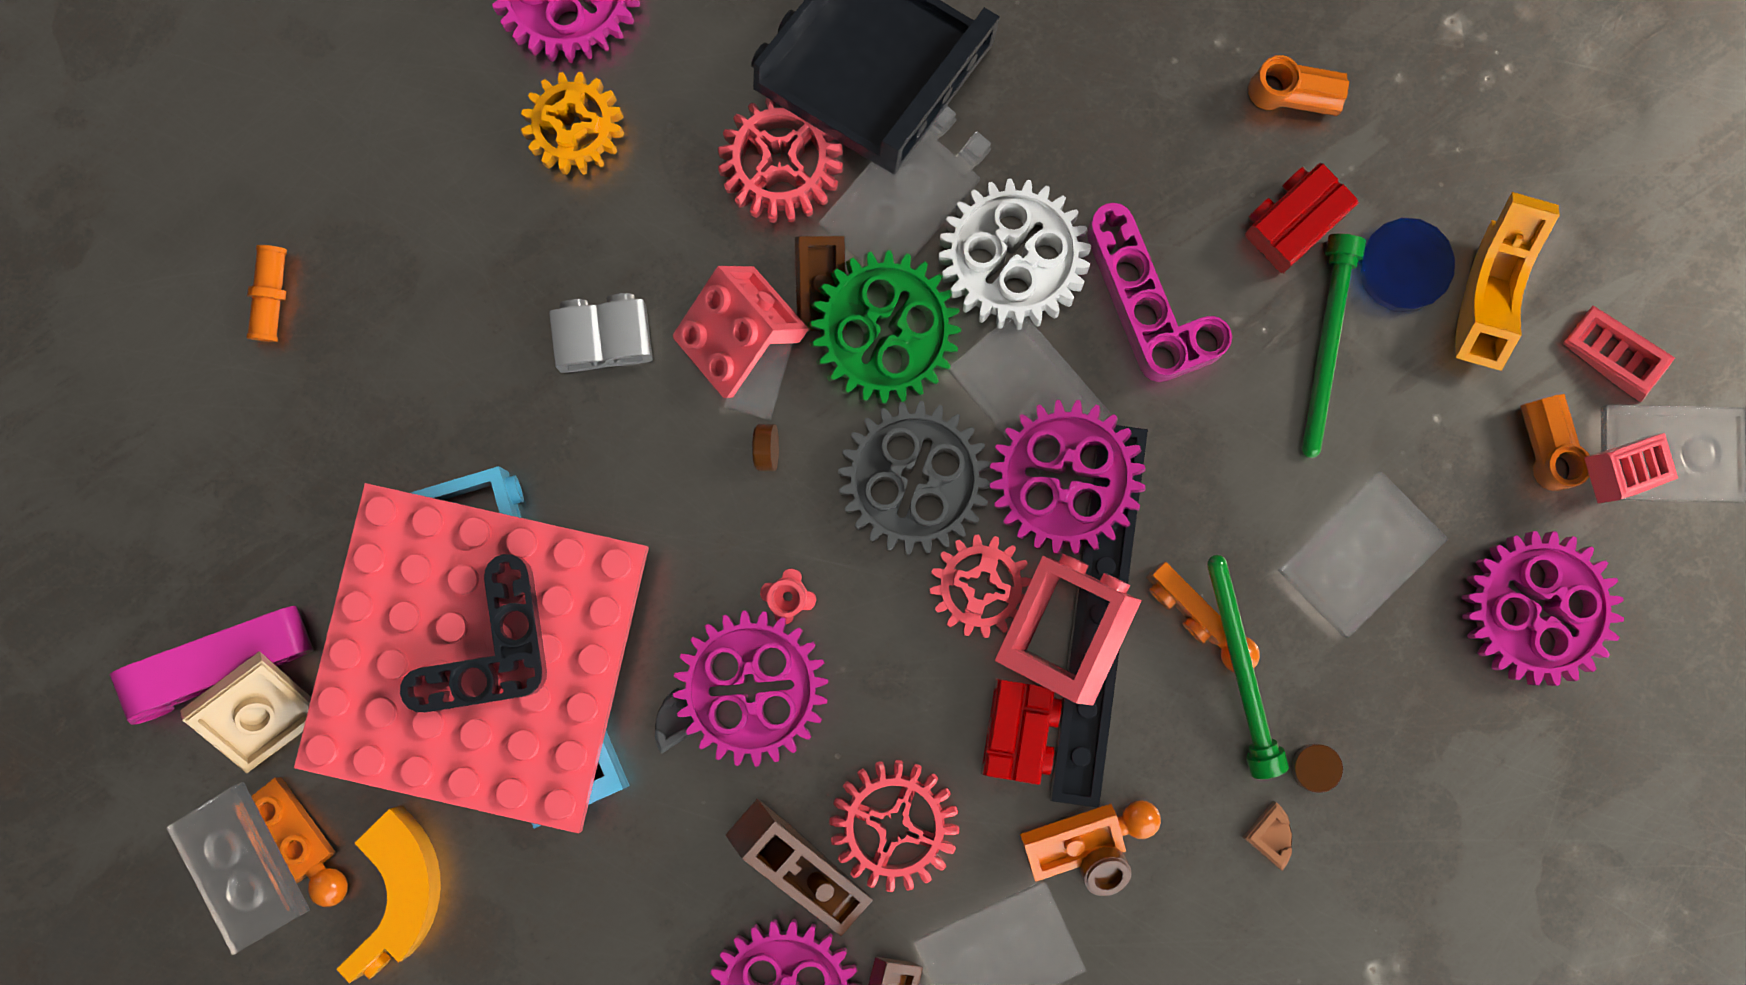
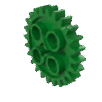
M891 250L883 252L880 263L877 262L872 251L865 253L863 267L854 258L847 260L846 267L849 275H846L839 269L833 270L830 274L836 286L822 284L818 288L827 298L826 302L811 303V308L822 314L821 319L808 323V327L820 330L821 337L809 343L810 346L824 347L825 353L816 361L817 365L831 362L834 367L827 379L832 381L843 376L845 381L842 392L849 393L856 386H860L859 400L867 401L873 390L876 392L878 404L887 403L890 391H892L897 402L906 401V387L915 396L924 394L921 380L923 379L931 385L937 384L939 380L933 369H950L951 365L942 356L944 352L958 351V347L948 341V336L960 333L961 328L950 325L948 318L955 316L960 310L959 308H946L944 303L952 296L950 290L939 293L936 289L943 277L941 274L929 279L924 276L928 266L927 262L924 261L918 264L914 269L910 268L911 255L908 253L902 255L897 264L894 263ZM872 282H877L886 289L887 301L882 308L873 306L867 297V290ZM902 291H905L908 294V298L888 325L893 334L881 337L875 345L869 362L863 363L861 358L864 352L872 345L881 331V327L876 324V321L888 318L891 315ZM911 308L920 309L925 315L926 325L921 333L912 331L907 324V314ZM847 322L858 324L863 331V340L857 348L848 346L842 337V331ZM888 347L898 350L902 357L901 367L895 373L889 372L882 363V355Z

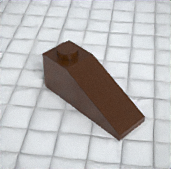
M758 799L726 834L732 846L746 863L840 936L847 931L873 901L864 890L790 824Z

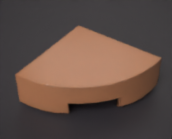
M1273 801L1245 833L1243 838L1278 869L1283 871L1292 854V832L1287 814L1277 802Z

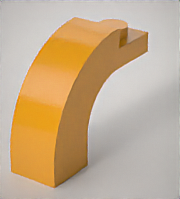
M1512 192L1498 220H1491L1474 259L1459 311L1455 345L1457 359L1499 371L1503 370L1522 336L1521 304L1524 290L1535 260L1560 216L1559 205Z
M403 805L388 809L354 843L381 873L387 891V904L383 919L377 929L336 969L348 983L363 975L369 980L373 978L392 959L386 953L387 951L398 963L409 957L426 937L437 913L441 890L438 859L428 835Z

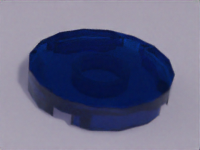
M1396 219L1383 224L1367 238L1364 258L1359 261L1362 274L1361 281L1364 289L1378 304L1393 311L1419 310L1430 306L1447 292L1455 273V256L1449 240L1436 226L1421 219Z

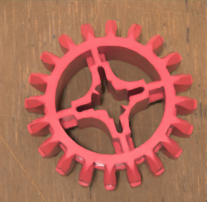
M766 98L767 110L760 112L755 103H750L748 109L751 118L746 119L740 114H736L733 117L739 131L734 129L724 130V139L731 145L718 147L719 157L727 160L718 166L720 176L730 177L724 183V188L727 193L738 192L735 203L739 208L746 206L752 201L750 207L751 216L757 218L761 215L764 208H767L769 222L775 223L777 221L779 211H785L788 222H794L796 218L794 209L801 207L803 213L808 217L813 214L810 203L812 199L822 206L828 202V198L821 188L829 191L837 190L838 181L831 175L843 172V163L834 159L843 154L842 144L832 142L834 138L787 109L776 108L775 102ZM776 128L793 129L783 137H774L766 132ZM810 140L819 153L818 164L811 178L805 173L804 166L799 162V159L805 153V145ZM753 143L757 147L758 153L762 156V160L755 168L756 174L749 180L743 171V161L749 145ZM771 153L773 155L780 153L781 157L783 153H787L790 166L787 164L781 167L780 162L778 167L774 166ZM778 182H787L796 189L788 192H770L763 188L765 187L769 190L771 186Z
M895 760L894 774L886 775L884 763L878 761L875 763L878 777L872 780L868 772L861 768L857 774L864 785L858 789L852 782L846 781L843 788L853 796L852 799L848 801L844 798L836 797L833 805L838 809L846 811L845 816L836 815L830 817L829 824L831 826L844 827V833L832 836L831 843L832 845L847 843L849 848L839 854V862L846 863L855 857L858 862L853 866L850 875L853 878H857L865 868L870 870L871 873L867 880V886L870 888L875 887L879 875L887 877L885 883L887 892L894 891L895 877H903L905 889L907 891L913 890L914 884L911 874L918 872L922 881L928 883L932 878L930 872L925 867L931 862L936 869L941 871L946 867L943 859L936 855L938 851L941 850L949 854L955 852V845L943 840L944 834H959L958 825L945 824L944 818L953 817L958 814L957 807L946 806L941 808L940 802L946 800L951 793L948 788H943L935 794L930 790L938 781V776L934 773L930 774L924 783L918 781L917 779L922 769L919 764H914L910 776L902 775L903 761ZM886 786H902L895 802L888 808L878 809L872 806L870 808L861 804L870 793ZM915 792L928 802L933 811L934 833L924 830L923 827L915 824L909 817ZM902 802H905L902 809V824L908 828V831L903 835H900L898 832V837H891L888 847L884 848L887 841V827L879 819H883L886 815L891 819V813H898ZM854 817L865 821L866 824L875 828L879 834L880 840L874 858L862 849L856 838ZM910 842L927 847L923 853L909 862L887 864L892 852L901 843Z

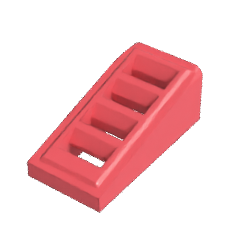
M1595 306L1589 309L1563 343V345L1639 402L1645 399L1675 359L1666 351ZM1598 325L1604 331L1590 347L1584 343V340L1595 326ZM1614 337L1619 343L1610 355L1606 357L1600 351ZM1629 349L1635 355L1623 368L1617 364V361ZM1642 361H1645L1650 367L1640 379L1633 373Z
M1665 433L1584 457L1597 503L1618 501L1678 479ZM1642 451H1643V453H1644V457H1645V460H1646V463H1647V467H1648L1650 476L1648 475V472H1647V468H1646L1645 461H1644V458H1643V455H1642Z

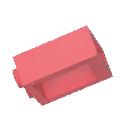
M1062 553L1059 561L1042 556L995 661L1074 703L1093 706L1142 600L1127 594L1130 585L1113 576L1103 573L1101 580H1098L1086 574L1089 565ZM1060 578L1110 602L1076 675L1027 650Z

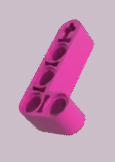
M1108 203L1098 208L1088 226V242L1091 244L1093 255L1144 376L1151 381L1165 382L1217 361L1231 346L1232 333L1228 324L1219 317L1206 316L1178 326L1135 219L1129 209L1118 203ZM1105 221L1108 222L1110 227L1118 226L1120 228L1115 239L1110 231H1101ZM1117 244L1119 250L1110 255ZM1123 262L1133 264L1139 271V279L1131 282L1123 280L1118 275L1116 266ZM1138 305L1151 307L1156 313V323L1152 325L1140 323L1135 317L1134 308ZM1198 331H1208L1215 336L1217 340L1216 351L1209 352L1199 347L1196 341ZM1162 347L1169 350L1174 357V366L1168 369L1157 366L1152 358L1153 349Z
M290 606L121 667L110 673V678L126 720L131 725H137L168 714L175 709L174 705L200 696L259 651L278 667L313 652L314 649L297 606Z

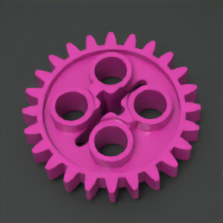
M497 0L492 6L498 16H504L500 23L505 31L514 30L512 37L517 45L520 46L528 41V48L534 56L545 47L546 55L552 62L556 59L559 51H564L569 63H573L576 50L582 49L584 55L589 60L592 59V45L597 43L604 51L607 52L609 50L606 37L609 34L615 38L622 39L623 34L618 24L620 22L626 24L634 23L632 14L626 8L640 7V1L583 0L590 6L597 8L595 13L588 12L578 0ZM569 11L578 13L577 18L571 24H557L559 17L563 13Z
M1060 399L1056 400L1054 413L1049 415L1039 404L1036 406L1037 420L1032 422L1023 414L1019 416L1024 427L1020 433L1014 429L1006 428L1007 435L1013 441L1010 446L996 444L995 449L1005 459L1004 462L990 464V468L993 471L1002 474V479L990 483V488L996 491H1004L1005 495L999 498L994 505L997 509L1010 507L1012 511L1005 517L1003 522L1009 526L1020 521L1022 525L1017 536L1021 540L1028 537L1032 532L1036 534L1034 540V547L1040 550L1049 539L1052 540L1053 553L1057 555L1060 554L1064 542L1070 543L1075 555H1079L1081 541L1085 540L1088 541L1094 550H1098L1099 542L1097 536L1101 533L1112 541L1116 539L1111 527L1115 522L1125 527L1130 526V522L1123 514L1125 508L1130 510L1140 509V504L1130 496L1131 493L1145 491V485L1133 480V476L1145 472L1146 469L1144 464L1131 463L1130 459L1137 456L1141 452V448L1139 445L1125 447L1124 443L1131 436V430L1126 428L1115 433L1114 428L1118 420L1117 416L1113 414L1104 422L1100 421L1101 408L1097 404L1090 410L1088 415L1083 414L1082 403L1077 399L1073 404L1071 412H1065ZM1045 439L1056 440L1060 444L1058 457L1051 462L1044 463L1038 461L1035 457L1036 446ZM1093 445L1102 446L1108 451L1107 462L1098 469H1090L1082 464L1083 452ZM1066 466H1072L1077 476L1107 478L1110 480V485L1102 487L1090 483L1072 481L1069 489H1063L1062 483L1056 478L1030 477L1025 472L1028 468H1035L1062 474L1065 472ZM1041 485L1050 487L1053 491L1052 503L1043 510L1032 509L1028 504L1030 491ZM1085 492L1096 493L1101 498L1100 510L1091 517L1081 516L1075 510L1076 499Z
M1537 531L1525 533L1524 542L1518 535L1506 538L1508 550L1501 545L1490 547L1491 555L1495 561L1486 558L1476 561V564L1484 574L1483 576H1468L1466 580L1475 586L1477 590L1476 593L1462 595V600L1474 604V611L1462 615V618L1468 621H1476L1477 628L1467 635L1468 639L1483 638L1485 642L1477 654L1479 656L1495 654L1496 656L1491 666L1493 670H1503L1510 665L1508 679L1520 680L1526 673L1528 685H1540L1544 676L1548 686H1558L1561 682V674L1567 681H1578V668L1584 672H1594L1597 670L1591 656L1597 658H1608L1610 656L1602 643L1603 641H1618L1620 637L1611 631L1609 626L1610 623L1624 621V617L1611 612V606L1624 601L1623 597L1609 595L1608 589L1613 587L1618 582V579H1603L1601 573L1609 563L1606 560L1591 563L1590 559L1594 551L1592 546L1583 547L1576 552L1577 538L1574 536L1564 538L1559 544V536L1556 531L1545 533L1542 541ZM1534 563L1539 564L1545 573V580L1540 587L1536 586L1530 577V569ZM1509 581H1514L1515 586L1524 594L1513 591L1508 585ZM1573 593L1578 594L1583 602V610L1578 617L1569 608V599ZM1506 600L1511 601L1517 610V617L1511 625L1506 623L1501 615V607ZM1536 600H1545V601H1546L1545 604L1543 605V609H1544V611H1545L1546 613H1548L1550 616H1547V617H1540V616H1539V614H1540L1541 611H1542V607H1541L1538 603L1535 602ZM1562 622L1571 625L1576 630L1574 637ZM1545 630L1550 631L1555 640V646L1549 654H1546L1540 645V637Z
M742 611L739 625H735L728 615H723V630L718 631L711 624H706L705 629L709 637L706 642L696 637L690 639L693 646L697 649L695 656L691 654L680 655V658L690 667L688 672L674 673L675 678L686 682V689L673 693V697L687 699L688 706L677 713V716H692L694 722L686 730L687 735L701 730L704 736L699 748L702 750L714 742L718 745L715 758L717 760L722 759L730 750L734 751V764L736 766L742 763L745 754H751L752 761L756 767L761 765L762 754L767 751L774 762H778L780 760L779 747L781 745H784L790 752L795 753L797 746L793 737L797 734L809 740L812 735L805 727V723L807 721L821 723L822 718L812 709L814 705L827 704L828 699L816 694V688L828 684L829 681L826 678L815 677L814 673L825 662L824 660L810 661L807 655L813 651L816 644L811 642L800 646L797 643L803 632L800 627L793 630L789 635L784 633L786 619L783 617L776 622L774 627L769 626L768 613L764 611L760 614L757 624L752 623L748 611ZM771 648H777L782 651L786 658V667L777 676H769L761 669L760 665L761 656ZM725 652L732 654L738 662V671L730 680L718 678L713 669L716 657ZM753 674L755 682L758 683L791 680L794 683L793 688L789 690L759 692L755 696L756 702H749L748 694L744 693L723 696H711L709 694L711 687L747 683V675ZM773 696H780L786 699L790 706L788 719L780 724L769 721L764 713V706L767 700ZM726 700L737 703L742 711V719L734 728L723 726L717 717V710L720 704Z
M772 919L769 934L765 935L761 928L755 924L751 928L752 941L750 942L743 936L736 935L734 943L738 950L737 954L731 950L723 949L720 957L727 964V968L713 966L710 972L715 979L721 982L714 985H801L798 980V973L801 969L812 966L818 968L823 973L825 982L822 985L862 984L848 983V979L857 972V966L841 965V961L847 954V949L843 947L831 952L829 949L833 938L831 933L818 941L814 939L816 925L812 923L806 932L801 934L798 933L796 919H792L788 930L782 932L777 920ZM764 960L774 966L776 978L773 981L762 984L753 979L750 973V966L757 961Z

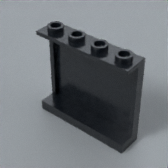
M804 0L796 11L789 10L785 14L779 25L778 34L769 44L766 42L761 44L755 52L751 62V67L754 68L753 89L895 175L994 44L1000 16L984 7L976 19L973 20L941 0Z

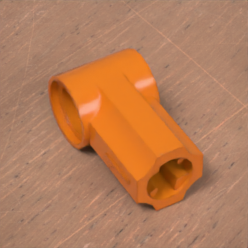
M1275 55L1268 58L1251 78L1248 85V95L1257 107L1264 110H1274L1282 106L1338 116L1342 112L1348 95L1349 81L1347 73L1298 65L1292 58L1284 55ZM1266 76H1274L1280 80L1283 90L1272 89L1266 81Z
M1565 394L1554 395L1521 405L1520 407L1536 458L1533 473L1537 483L1550 491H1560L1585 483L1590 476L1584 457L1590 455L1579 444ZM1558 457H1562L1569 465L1570 472L1567 479L1562 478L1556 471L1555 463Z

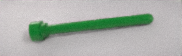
M1330 234L1327 241L1325 255L1330 257L1329 265L1333 266L1302 445L1303 454L1309 458L1317 457L1321 452L1351 271L1357 268L1358 261L1364 258L1366 239L1351 234Z
M1213 555L1209 558L1207 567L1252 739V744L1249 745L1250 752L1246 756L1250 774L1255 779L1274 778L1284 774L1289 769L1285 750L1283 747L1278 746L1277 740L1271 739L1226 559L1221 555Z

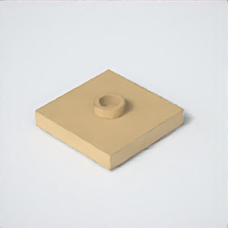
M259 651L181 709L180 712L182 720L245 773H248L303 732L311 697Z

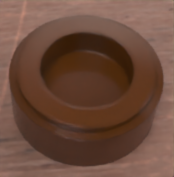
M758 424L754 428L752 454L754 466L758 471H776L779 435L776 424Z
M1321 744L1306 745L1297 751L1292 760L1291 767L1295 781L1308 791L1316 793L1330 791L1338 785L1342 778V760L1337 752L1328 746Z
M1098 848L1089 853L1081 863L1080 873L1087 889L1095 895L1109 896L1116 894L1125 888L1130 881L1131 868L1123 852L1117 848Z

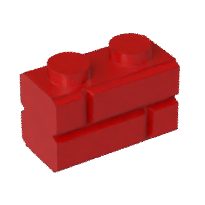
M1323 163L1317 164L1310 172L1302 166L1282 185L1287 193L1279 201L1274 203L1270 198H1267L1248 217L1254 224L1245 233L1246 238L1265 255V258L1280 273L1284 274L1359 204L1354 194L1344 184H1340L1338 178Z
M1001 679L995 680L981 768L982 775L1037 785L1041 783L1042 774L1050 776L1054 759V747L1046 746L1049 727H1058L1062 707V699L1054 698L1055 692L1043 686Z

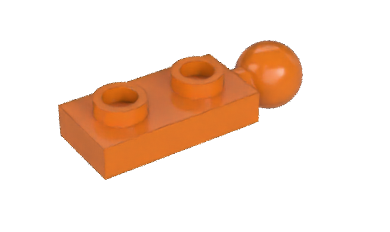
M1167 562L1156 566L1146 576L1153 584L1149 589L1150 593L1166 609L1170 610L1175 606L1187 618L1183 626L1196 640L1202 644L1207 640L1212 645L1217 644L1222 649L1221 659L1228 670L1234 672L1220 615ZM1246 637L1253 668H1255L1260 659L1259 648L1252 639Z
M275 777L237 807L291 884L299 883L305 877H308L310 880L308 894L311 900L321 907L335 906L344 899L348 890L346 877L339 870L326 868L323 864L336 854L335 850L282 777Z
M1144 800L1130 803L1120 817H1117L1112 804H1108L1022 833L1020 836L1035 882L1081 867L1084 858L1098 848L1113 847L1126 852L1122 836L1129 834L1137 839L1150 838L1158 831L1161 817L1158 809L1152 803Z

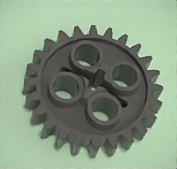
M919 401L915 414H909L904 402L899 403L898 416L892 417L889 411L882 408V423L877 425L869 418L864 420L866 429L869 432L867 436L856 432L851 434V438L859 446L858 449H843L842 455L847 460L853 462L850 467L838 469L840 476L851 479L850 484L839 488L840 495L854 496V500L845 507L846 513L861 512L862 515L857 520L855 527L861 529L870 524L873 527L869 538L872 543L882 534L887 536L888 551L895 547L897 541H903L906 555H910L914 543L921 542L924 552L930 554L932 540L935 539L946 549L949 547V532L952 531L962 539L966 536L961 524L963 520L973 524H977L979 521L977 515L971 510L972 506H987L988 501L977 494L978 490L990 488V483H992L987 479L979 477V473L989 469L991 464L988 461H977L976 456L984 450L985 445L984 443L969 444L968 440L975 430L973 427L967 428L962 432L956 429L960 419L959 414L954 415L948 422L942 420L943 406L941 405L935 409L932 416L926 415L923 401ZM896 437H906L912 442L914 452L907 459H894L887 451L889 442ZM930 439L932 446L922 471V478L928 480V483L916 486L907 515L904 518H900L897 512L906 492L908 481L902 474L903 472L911 473L914 470L923 441ZM939 453H950L958 462V470L953 475L941 476L932 468V459ZM882 480L894 483L898 489L896 500L887 505L874 501L871 496V489L874 484ZM931 496L939 500L943 509L939 518L933 521H926L918 516L915 505L922 497Z

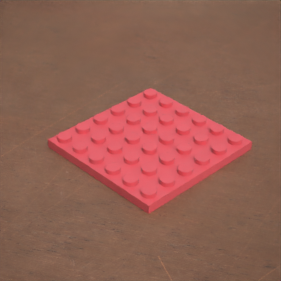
M365 483L294 768L569 832L581 833L649 547ZM502 554H512L525 559L531 566L534 577L547 667V679L544 686L537 693L526 697L433 712H415L409 709L403 703L400 696V685L410 671L422 667L495 656L484 582L485 569L493 558ZM509 563L505 564V572L497 575L498 583L506 584L509 592V599L499 598L500 607L509 603H526L525 595L521 597L514 596L513 581L521 579V573L518 570L511 569ZM519 611L509 613L503 621L504 633L513 640L522 638L529 629L527 617ZM523 660L518 661L519 668L516 671L498 673L500 663H494L493 667L499 678L497 693L501 694L504 692L500 685L501 682L520 681L522 689L527 688V679L535 677L534 668L525 667ZM471 668L463 674L461 686L466 694L476 697L484 692L487 686V679L482 670ZM451 671L445 672L448 682L427 683L425 676H423L422 685L414 687L415 697H423L425 704H428L429 695L450 691L449 702L454 701L449 687Z

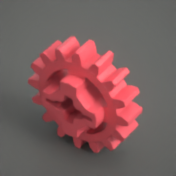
M979 534L973 536L972 547L966 548L960 539L955 541L957 554L952 556L943 551L940 554V558L946 564L945 569L933 568L931 575L941 580L940 585L929 589L930 594L941 595L943 600L934 608L936 613L948 610L951 616L946 625L950 628L957 624L958 621L964 623L963 635L967 637L972 633L974 627H980L983 638H989L990 626L996 625L997 629L1002 633L1007 632L1008 627L1005 619L1008 617L1014 619L1018 611L1016 607L1018 604H1021L1025 595L1022 594V588L1029 586L1032 580L1027 577L1021 578L1020 571L1028 565L1027 561L1022 560L1015 563L1011 557L1016 547L1011 545L1004 552L999 550V537L996 536L992 538L988 546L982 545ZM981 555L977 567L967 572L954 569L965 558ZM998 561L1007 568L1013 587L1002 583L996 571ZM981 574H985L988 576L987 584L994 587V590L1001 591L1002 594L997 592L993 594L986 593L981 600L974 597L975 589L959 579L965 581L969 579L977 580ZM949 586L961 591L967 602L964 613L952 601ZM994 601L1008 604L996 616L981 619L986 605Z

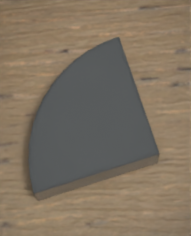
M679 688L673 690L663 700L661 709H659L656 717L655 740L660 753H664L693 735H687L686 733L688 727L694 722L692 716H677L681 709L688 706L686 699L673 697V693L679 691Z

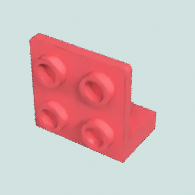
M717 266L673 333V338L723 398H732L770 344L800 343L809 328L754 266Z

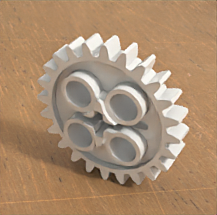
M1007 179L1005 191L999 192L993 182H989L986 197H983L974 189L970 195L972 206L959 201L956 204V213L959 218L947 216L945 228L951 233L941 234L939 242L940 246L948 249L939 252L938 264L949 266L942 271V281H956L950 290L952 293L951 298H957L962 295L966 296L963 304V311L965 313L975 306L981 308L979 322L983 323L990 314L996 315L997 328L1001 329L1008 317L1013 318L1016 329L1021 330L1024 317L1029 316L1037 327L1040 326L1042 321V311H1045L1055 319L1060 311L1057 301L1070 307L1074 299L1070 290L1081 292L1085 281L1078 275L1087 274L1090 263L1081 258L1089 255L1091 244L1079 241L1085 237L1087 227L1072 226L1077 220L1078 210L1064 213L1062 211L1066 199L1064 196L1057 198L1053 202L1048 200L1049 186L1046 185L1037 195L1032 193L1031 180L1025 182L1022 191L1015 190L1012 179ZM1007 216H1014L1021 220L1023 226L1015 230L1008 229L1002 225L1000 220ZM1035 225H1041L1043 229L1035 233L1025 243L1022 257L1017 254L1014 255L1003 268L1000 276L993 283L988 284L986 278H989L1003 266L1006 252L1014 253L1025 241L1031 229ZM1043 245L1055 248L1059 256L1054 259H1044L1038 255L1036 248ZM976 249H985L991 253L993 259L986 263H979L974 261L969 253ZM1012 278H1018L1023 280L1029 289L1022 293H1014L1005 286V282Z

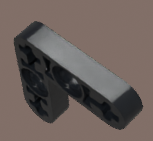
M502 554L493 558L485 569L484 582L495 656L422 667L410 671L400 685V696L403 703L409 709L415 712H433L526 697L537 693L544 686L547 679V667L534 577L531 566L525 559L512 554ZM509 563L511 569L518 570L521 573V579L513 581L514 596L521 597L525 595L526 603H509L500 607L499 598L509 599V592L506 584L498 583L497 575L504 573L505 564ZM514 611L522 612L529 622L527 633L517 640L509 638L503 630L505 617ZM523 660L525 667L534 668L535 677L527 679V688L522 689L520 681H507L500 683L504 692L501 694L497 693L499 678L493 667L494 663H500L498 673L516 671L519 668L518 661ZM471 668L482 670L487 679V686L484 692L476 697L466 694L461 686L463 674ZM451 671L449 687L454 701L449 702L450 691L429 695L428 704H425L423 697H415L414 687L422 685L423 676H425L427 683L448 682L445 672Z

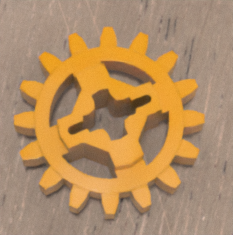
M560 72L558 73V84L554 86L546 79H543L541 84L545 92L541 96L530 92L528 97L533 103L534 108L522 109L521 111L525 121L531 123L521 129L526 140H533L528 146L534 156L543 154L541 161L548 169L558 161L559 169L564 175H568L572 165H577L582 175L587 174V163L592 160L600 168L603 167L604 162L601 154L606 151L615 155L617 149L611 139L621 138L624 135L621 126L614 123L624 118L620 107H612L617 101L614 93L611 90L602 93L604 86L597 77L587 85L583 72H577L574 82H569L565 74ZM588 99L598 105L601 109L602 117H598L597 113L588 112ZM574 117H579L581 123H573ZM573 123L571 130H567L564 126L565 124ZM543 129L548 130L550 134L557 135V148L547 142Z

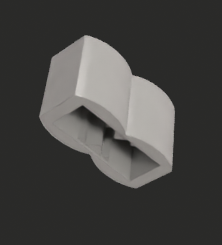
M619 293L608 296L606 298L607 303L588 305V301L585 299H572L561 302L560 309L549 311L555 366L560 373L588 371L604 367L626 366L653 361L647 307L644 300L635 299L634 294Z

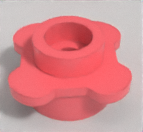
M789 568L785 570L782 578L774 583H765L760 590L761 599L768 603L770 610L775 614V620L778 621L783 617L786 619V624H790L794 616L800 611L811 610L816 604V595L806 589L801 581L802 574L797 569ZM790 592L793 596L792 600H785L784 594Z

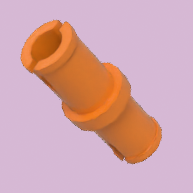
M256 245L253 286H248L247 296L252 299L246 338L277 342L280 302L286 301L287 292L282 290L287 249L270 245Z

